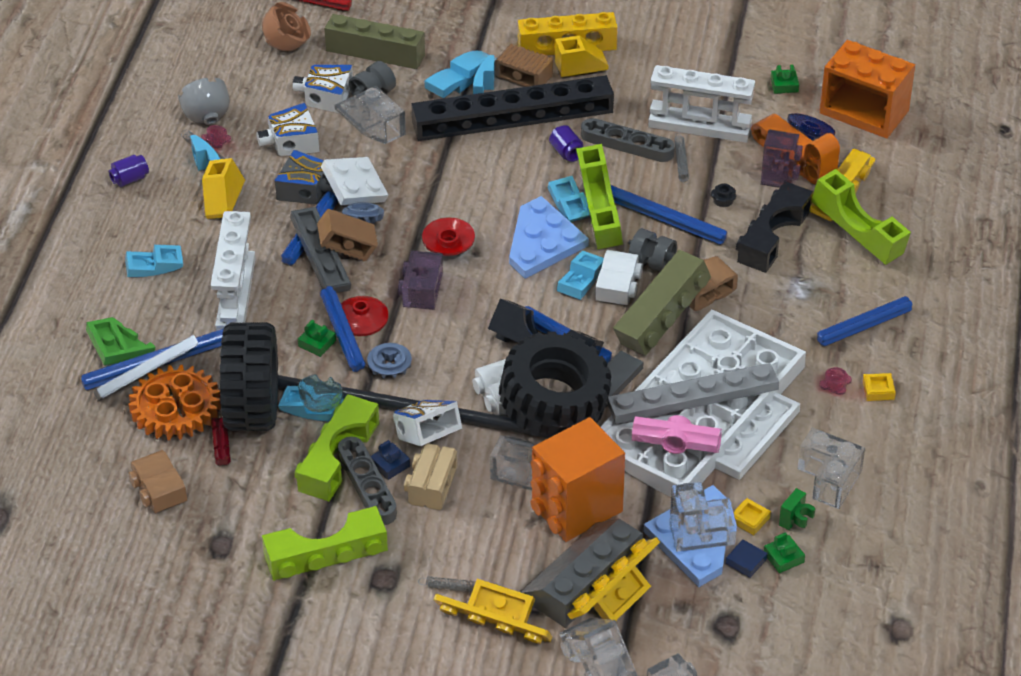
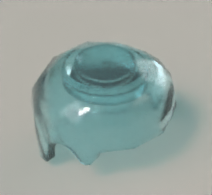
M316 374L303 378L298 384L301 402L305 408L312 412L331 411L340 404L344 396L341 384L335 382L332 377H329L324 382Z

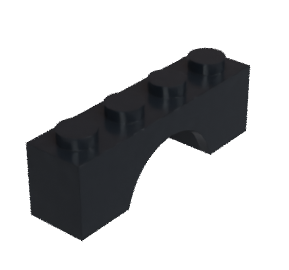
M786 181L779 190L775 189L768 205H763L759 217L756 221L752 220L747 233L739 237L736 244V250L738 251L737 262L767 273L778 257L779 237L773 231L783 226H801L810 213L809 209L812 204L813 191Z
M500 298L488 327L489 330L496 332L495 338L510 343L511 340L519 342L526 337L531 339V335L538 333L534 324L533 310L513 301ZM570 330L567 333L577 340L578 338L587 342L586 345L589 347L593 345L600 354L604 344L603 341L581 331Z

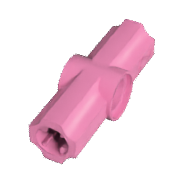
M674 415L668 421L636 416L634 418L632 441L659 444L669 453L680 454L686 449L719 453L721 446V428L693 425L684 416Z

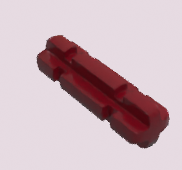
M223 417L219 419L214 418L211 424L215 463L218 466L229 465L231 458L228 429L224 427Z

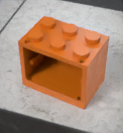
M846 40L824 67L820 114L887 139L909 112L916 64L866 47L857 42Z
M591 417L532 447L531 507L538 516L541 515L547 521L551 531L554 534H559L565 542L586 532L595 523L606 521L623 512L625 452Z

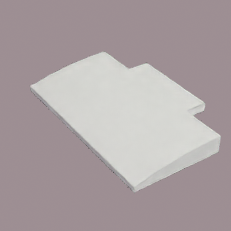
M711 309L635 391L771 363L779 380V390L647 417L668 421L671 416L680 415L689 419L693 425L721 428L722 438L719 453L686 449L683 453L673 454L667 452L659 444L632 441L634 420L615 424L612 415L601 428L625 452V471L682 503L696 491L714 469L740 480L800 412V403L781 394L805 368L806 351Z

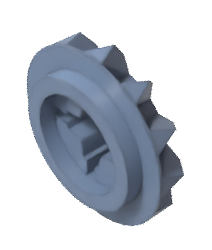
M361 202L348 205V207L342 210V213L368 223H375L383 219L384 209L377 204Z
M396 343L378 345L369 352L367 357L368 368L372 369L374 375L381 374L383 379L388 375L396 378L398 373L405 375L407 368L411 367L412 357L410 351Z

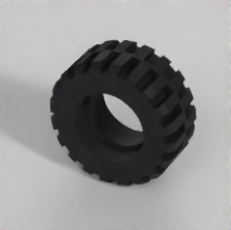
M268 322L229 323L223 329L220 353V398L223 424L230 431H269L276 425L278 408V349L275 327Z
M541 332L533 334L531 339L526 337L520 340L518 344L511 348L506 357L499 385L501 405L504 410L506 409V414L512 421H517L516 425L523 430H530V433L537 437L540 434L548 439L589 417L597 423L601 420L612 385V376L610 369L607 367L608 364L603 356H598L599 351L593 345L589 347L586 345L587 342L585 340L572 338L571 334L564 333L563 335H558L556 332H547L546 335H542ZM546 378L559 380L569 385L574 391L555 392L541 386L536 380Z

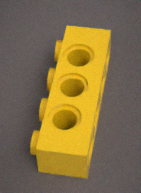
M614 12L518 20V47L521 46L535 53L538 52L547 56L555 55V39L578 35L602 51L617 50V23Z

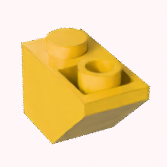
M581 36L555 39V63L561 77L609 70V65L603 51Z
M232 158L209 161L203 175L202 185L205 216L207 219L223 218L225 211H233L244 185L245 178Z

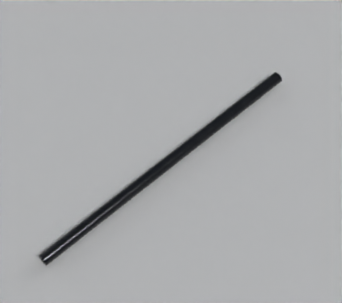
M278 375V389L285 390L287 386H312L316 394H341L343 400L349 394L377 403L379 408L395 411L419 402V400ZM458 408L461 423L535 436L530 433V430H523L516 425L517 421H512L509 417ZM539 434V436H538V437L546 438V436H544V435H540V434Z

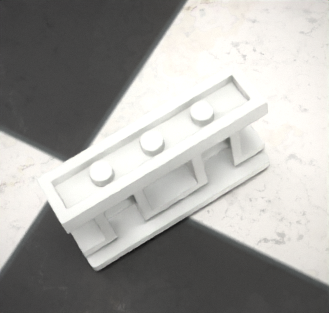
M656 65L651 77V89L663 91V101L653 99L650 107L651 114L648 127L747 143L752 127V115L740 113V103L751 105L754 96L755 80ZM671 88L682 89L683 94L673 93ZM697 96L713 99V109L690 105V97ZM721 96L734 97V100L731 102L720 100ZM670 102L683 104V107H670ZM723 110L733 113L732 116L719 114V112Z
M225 211L223 213L211 280V289L218 290L217 298H220L215 325L216 331L223 329L229 323H245L256 260L255 251H249V243H247L251 219L250 212Z

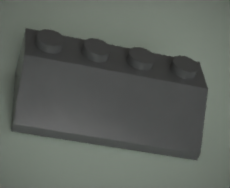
M621 519L595 523L525 587L521 593L533 596L535 598L534 608L566 628L576 619H570L567 615L574 608L573 601L586 592L589 594L594 589L592 587L593 582L604 574L608 576L613 571L611 568L612 564L623 556L627 558L632 553L630 550L631 546L642 539V533Z

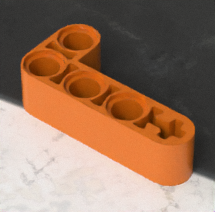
M771 114L751 127L753 138L761 146L812 184H816L819 178L834 169H838L840 145L836 137L831 133H826L812 141L777 114Z

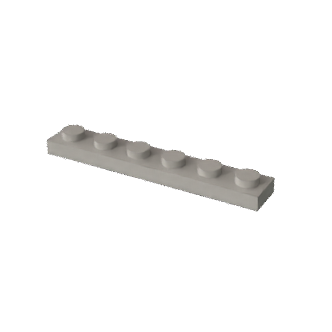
M771 363L609 396L608 407L615 424L633 421L635 416L647 418L779 390V380Z

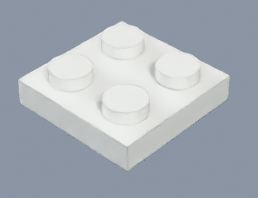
M369 157L326 159L323 161L321 168L340 205L386 201L388 193Z

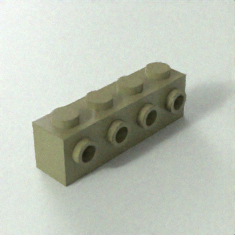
M332 14L324 28L325 45L328 52L372 61H382L387 64L418 69L425 56V33L423 31Z
M680 249L613 327L621 345L644 356L657 345L659 339L675 323L679 315L691 304L695 296L710 280L711 275L704 260Z

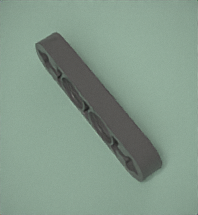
M594 118L586 119L581 124V137L584 141L602 144L604 147L659 162H668L674 157L675 144L671 139ZM619 135L621 136V138L615 139L611 138L610 136ZM638 141H639V142H644L645 144H644V145H636V144H634V142H638Z
M357 437L342 439L338 444L339 459L365 508L377 506L384 525L394 522L397 517L396 502L364 443ZM350 450L356 452L355 458H353V455ZM366 467L369 471L365 474H358L355 472V469ZM369 487H377L380 489V491L375 494H369L365 492V490ZM382 502V507L387 512H383V510L379 509L378 504Z

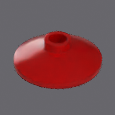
M451 217L440 218L432 221L424 228L422 241L424 246L435 254L453 256L471 248L475 241V232L472 226L464 220Z
M356 296L346 299L341 303L354 336L375 334L383 329L388 322L389 313L386 305L374 297Z

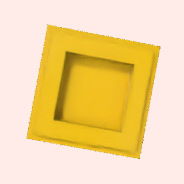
M891 373L863 374V386L867 401L895 400L896 392Z
M746 498L730 515V522L754 536L770 519L771 511Z

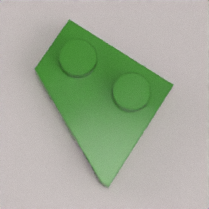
M113 317L86 322V331L104 366L155 351L156 347L153 343L144 344L138 340L136 332L124 327L121 322Z

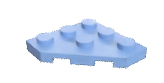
M540 196L520 206L509 255V264L526 279L588 247L589 238L547 200Z
M712 485L646 522L643 532L650 539L657 537L660 541L657 546L698 587H701L723 572L731 502Z

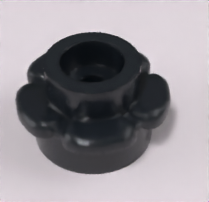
M726 183L715 186V189L711 191L713 202L720 207L732 205L737 195L735 194V188Z

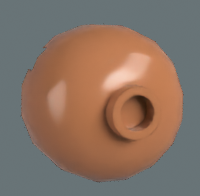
M278 2L268 10L263 18L262 31L266 42L270 46L288 52L305 44L311 36V30L305 17L303 16L300 19L295 13L297 9L286 2Z

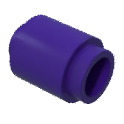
M563 125L555 128L549 138L550 144L563 159L570 162L578 160L576 149L582 148L583 142L569 126Z
M133 154L111 163V169L108 170L113 184L123 187L143 179L144 175L149 173V168L142 155L136 156Z

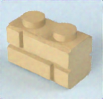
M427 443L423 445L420 454L416 453L414 455L412 463L413 474L406 476L404 491L408 492V502L411 505L421 507L426 505L427 508L436 510L443 508L458 467L457 451L455 448L444 446L440 448L438 445Z

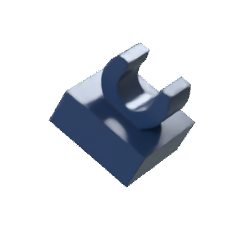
M389 440L379 445V451L371 455L378 471L387 480L411 466L410 458Z

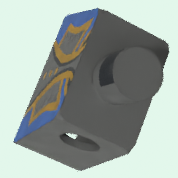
M293 150L275 179L276 199L279 201L317 204L325 192L330 191L334 193L321 168L324 160Z

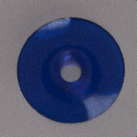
M791 113L787 117V121L791 126L812 141H814V138H819L826 133H831L835 136V130L817 118L799 113Z

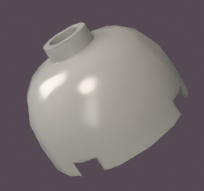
M202 78L186 85L182 89L183 94L181 96L178 95L185 116L191 121L200 124L212 125L218 122L227 112L230 103L229 93L223 80L215 78L216 82H209L208 78Z

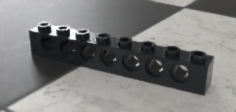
M607 75L416 102L411 103L412 124L417 141H425L613 113L614 92Z

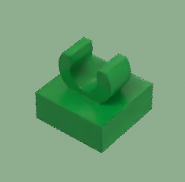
M778 65L776 70L771 71L774 94L799 93V81L794 65H790V70H782L781 65Z
M311 320L305 326V332L297 339L298 347L321 357L336 341V333L327 329L325 325L320 326L314 320Z
M796 488L781 505L779 526L790 530L794 524L805 528L808 518L802 515L809 516L812 519L815 517V507L805 503V492Z
M786 532L775 536L774 542L764 545V551L768 553L767 559L778 573H782L805 562V554Z

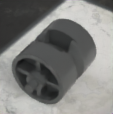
M382 61L374 62L366 68V71L359 72L349 80V88L353 97L364 106L370 105L379 98V95L388 93L396 86V78L393 71Z
M643 228L639 229L633 239L628 241L630 245L629 253L639 255L638 263H642L643 266L648 264L649 268L659 272L677 252V241L664 236L657 238L656 233Z

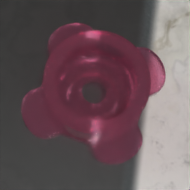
M218 125L209 126L206 134L201 135V138L213 148H222L224 143L231 141V136L227 135V130Z
M833 367L825 372V379L820 381L819 386L823 390L828 389L832 393L843 395L846 393V386L852 382V378L842 368Z

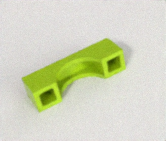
M602 144L577 148L579 168L597 250L623 245L620 221L612 195Z
M834 169L817 180L811 202L881 262L887 265L904 254L911 232L892 216L884 221L876 220L869 216L857 200L854 184L838 170Z
M347 394L343 402L336 406L332 419L329 423L324 424L320 437L316 443L313 442L310 445L305 460L296 467L294 476L297 479L298 492L330 502L342 483L341 463L334 457L338 451V444L346 437H357L362 442H368L379 425V407L377 403Z
M377 506L348 513L344 527L336 534L327 538H306L300 536L291 528L262 535L264 556L273 581L388 551L387 531Z

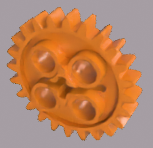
M169 365L168 370L165 372L157 368V375L147 373L148 380L139 379V386H133V394L129 395V410L132 421L137 422L138 429L145 428L146 435L155 431L156 439L160 438L163 434H166L167 440H170L176 434L179 440H182L183 433L193 437V430L196 429L203 432V424L211 426L212 418H218L217 410L221 409L220 390H218V383L213 382L211 375L205 376L204 370L195 373L194 366H191L187 371L184 370L183 365H180L177 370H173V367ZM168 387L171 389L173 397L170 396ZM177 407L180 408L182 417L179 415Z

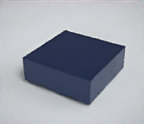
M742 539L726 557L725 564L751 578L767 560L768 553Z

